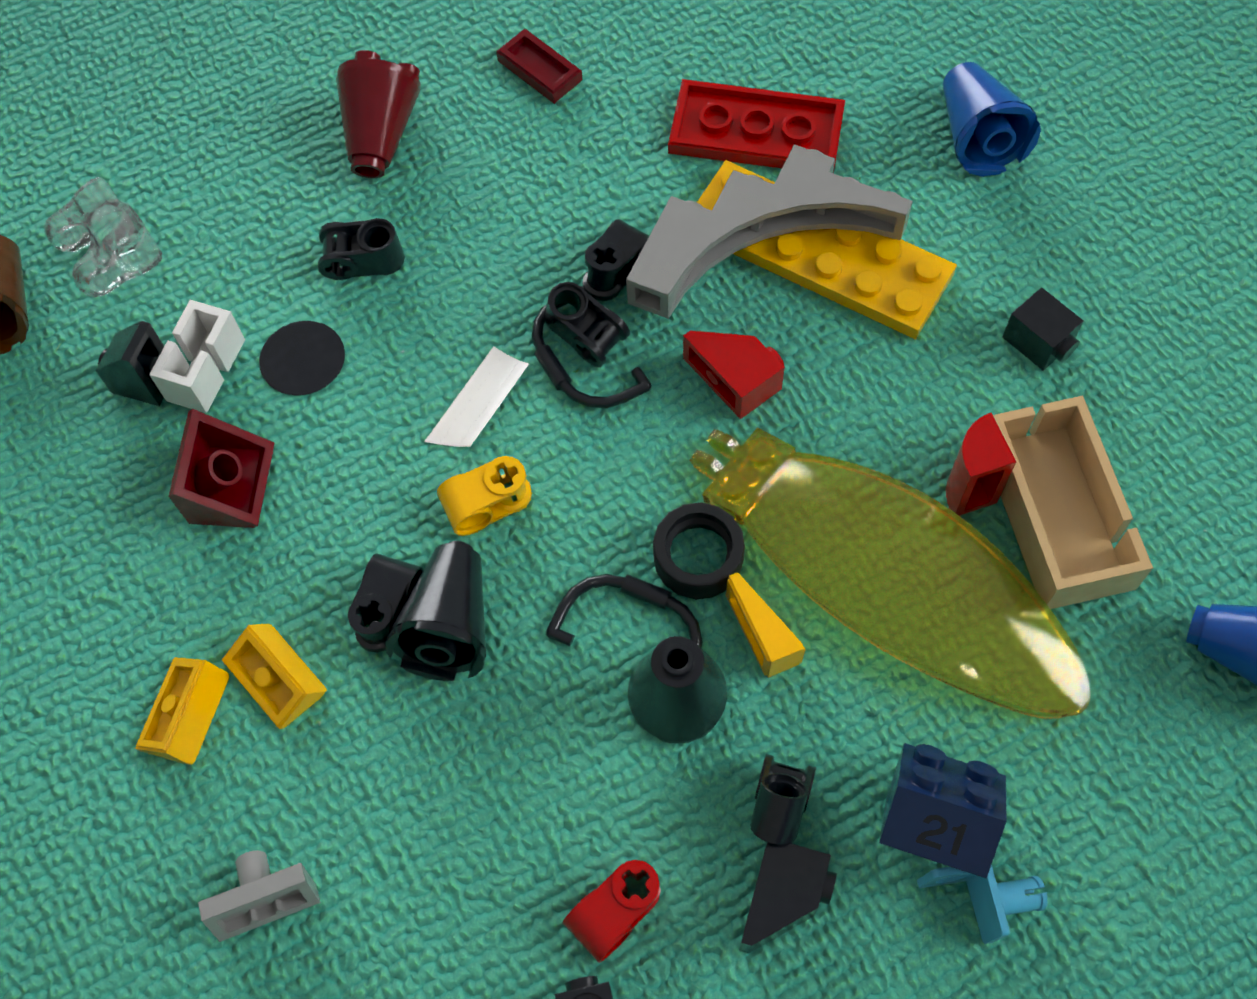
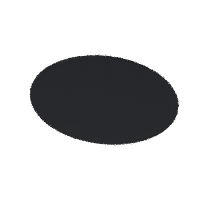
M298 321L283 326L267 339L260 353V370L265 381L275 390L289 395H307L325 388L338 376L344 364L345 349L339 335L329 326L315 321Z

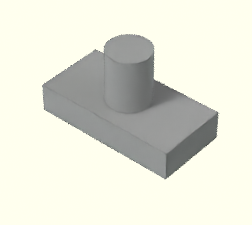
M258 850L246 852L236 859L235 865L240 884L239 887L198 902L201 921L219 942L321 903L317 886L302 863L271 874L266 853Z

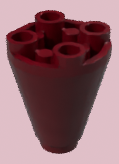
M369 50L357 51L355 59L348 60L339 65L336 82L347 158L351 163V171L354 174L365 178H380L384 176L385 169L389 167L420 93V71L415 65L409 63L397 64L381 60L379 54Z

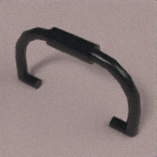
M561 303L555 307L558 310L562 306L567 305V303ZM547 304L541 308L533 322L532 341L536 349L534 355L557 390H562L571 400L587 407L609 408L626 403L651 389L652 385L640 367H636L631 371V374L638 384L620 393L607 397H598L578 391L571 384V378L550 346L545 345L543 328L546 323L545 311Z
M610 574L587 577L571 587L558 604L546 630L547 637L571 646L575 635L560 630L569 609L580 595L590 589L611 586L621 588L620 592L664 610L666 607L680 615L687 625L690 639L700 648H702L703 643L699 622L688 606L674 598L671 591L628 574L626 577Z

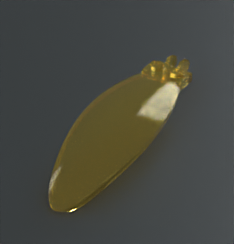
M758 427L742 446L734 437L727 433L725 434L718 429H714L707 439L711 447L719 452V454L721 453L730 459L725 467L715 457L701 450H696L689 461L694 468L713 480L702 494L704 503L719 506L732 515L737 523L740 525L744 524L764 553L799 589L847 628L882 651L963 692L1031 717L1059 719L1078 715L1088 707L1091 690L1085 666L1072 640L1051 609L1017 567L993 543L971 524L937 500L910 485L867 467L831 457L796 452L795 447Z

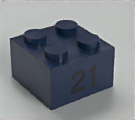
M904 743L886 797L879 843L987 879L1007 822L1006 775L998 773L994 767L984 762L969 761L965 763L947 757L942 750L931 745L919 744L915 747Z

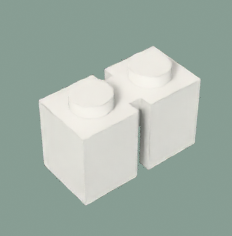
M189 300L172 334L188 361H192L191 364H188L175 342L167 341L149 375L167 402L207 414L224 382L220 370L229 372L245 338L231 311Z

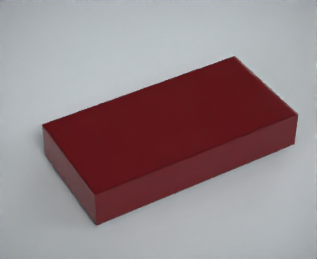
M525 28L496 51L498 62L553 104L583 80L582 70Z

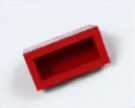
M992 413L980 417L970 426L946 485V499L953 517L996 504L1016 464V460Z

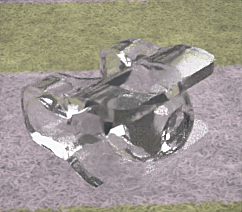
M96 177L85 183L76 191L68 204L46 220L44 226L45 235L50 243L62 252H76L90 245L87 253L74 265L72 272L73 280L79 290L90 297H100L110 293L125 281L150 271L162 260V251L150 235L141 218L127 202L118 199L110 185L103 178Z

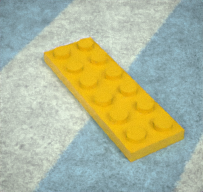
M725 160L697 203L706 209L712 210L733 170L746 175H756L772 184L775 182ZM833 228L791 232L764 239L733 253L742 259L915 340L954 276L957 264L902 239L897 240L865 231Z

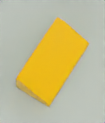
M271 624L248 625L222 659L223 663L278 729L287 727L316 703L327 691L322 682Z
M174 657L135 749L179 763L193 764L196 761L228 683L229 673L207 660Z

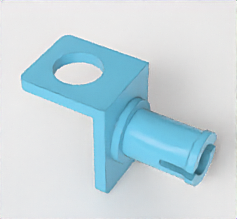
M992 865L987 879L952 867L931 870L917 879L919 888L966 881L984 944L993 943L1010 934L1006 915L1029 911H1044L1048 903L1047 892L1026 895L1034 893L1035 889L1045 887L1041 878L1030 876L1026 879L997 883Z

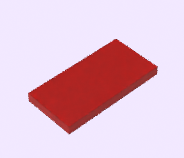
M682 79L668 141V154L720 161L727 160L735 163L782 169L795 144L806 149L818 150L824 155L835 158L836 163L845 100Z

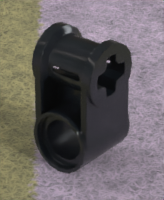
M375 218L345 223L331 222L323 225L319 230V240L323 244V256L318 261V271L329 279L345 280L351 277L389 275L399 270L404 263V251L395 228L391 222L385 219Z
M620 219L612 222L605 233L585 251V263L588 271L583 277L582 288L597 301L612 300L618 296L620 291L627 285L626 279L649 235Z
M564 282L553 287L549 293L545 311L547 326L572 346L589 364L600 368L606 362L605 355L619 340H626L630 335V330L626 323L616 313L601 305L581 286L571 282ZM567 303L574 306L577 313L563 315L555 306Z
M378 553L370 558L364 571L362 583L348 611L349 624L355 631L357 642L362 648L376 653L386 651L388 633L422 574V567Z
M765 755L755 794L756 804L750 824L754 835L761 840L778 845L790 844L796 840L803 813H805L816 767L808 766L804 770L775 762L774 756Z

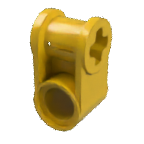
M510 456L495 458L491 462L469 472L458 474L445 480L438 487L437 496L455 534L466 536L477 533L489 524L513 513L520 512L527 507L531 501L532 490L530 483L526 479L525 468L518 459ZM500 469L504 470V475H500ZM511 482L512 486L505 488L504 484ZM516 495L517 500L513 501L512 496Z

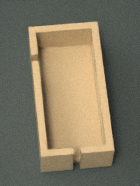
M1078 396L1042 404L1036 418L1033 406L993 415L1016 460V464L1002 491L1001 498L1042 610L1046 611L1136 590L1151 572L1153 566L1137 528L1128 529L1115 548L1112 546V543L1119 540L1133 520V517L1084 397ZM1028 430L1030 431V436H1026Z

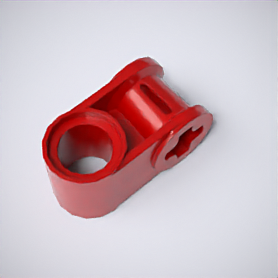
M626 861L597 889L585 896L563 920L564 926L596 961L601 963L625 941L634 927L658 903L661 893L658 874L645 861ZM632 877L634 880L639 881L646 877L648 880L645 886L648 895L643 899L636 894L632 895L629 899L626 898L625 895L628 892L625 883L626 879Z

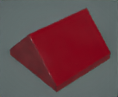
M191 409L188 411L168 497L189 524L244 528L257 527L275 443L205 413Z

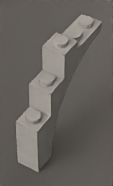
M794 144L774 184L766 182L756 175H746L733 170L712 210L704 208L695 201H684L671 196L626 279L628 304L669 319L685 293L709 269L736 251L764 239L791 232L833 228L865 231L901 240L907 227L913 201L903 198L897 193L883 191L862 184L854 178L836 175L833 173L835 158L824 155L818 150L806 149Z

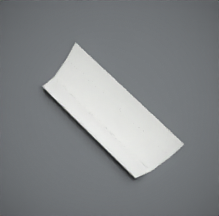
M493 346L424 442L454 447H471L529 363L519 361Z

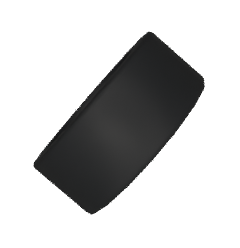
M702 502L684 504L669 512L657 526L653 540L655 570L664 585L677 595L695 600L713 598L726 591L730 575L737 572L740 574L745 552L743 532L734 517L719 506ZM703 528L714 531L726 543L727 556L725 562L719 569L709 574L695 575L684 572L671 559L670 548L673 539L687 529Z

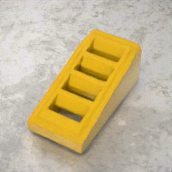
M738 572L730 575L727 581L726 598L764 675H767L769 678L801 664L806 650L801 641Z

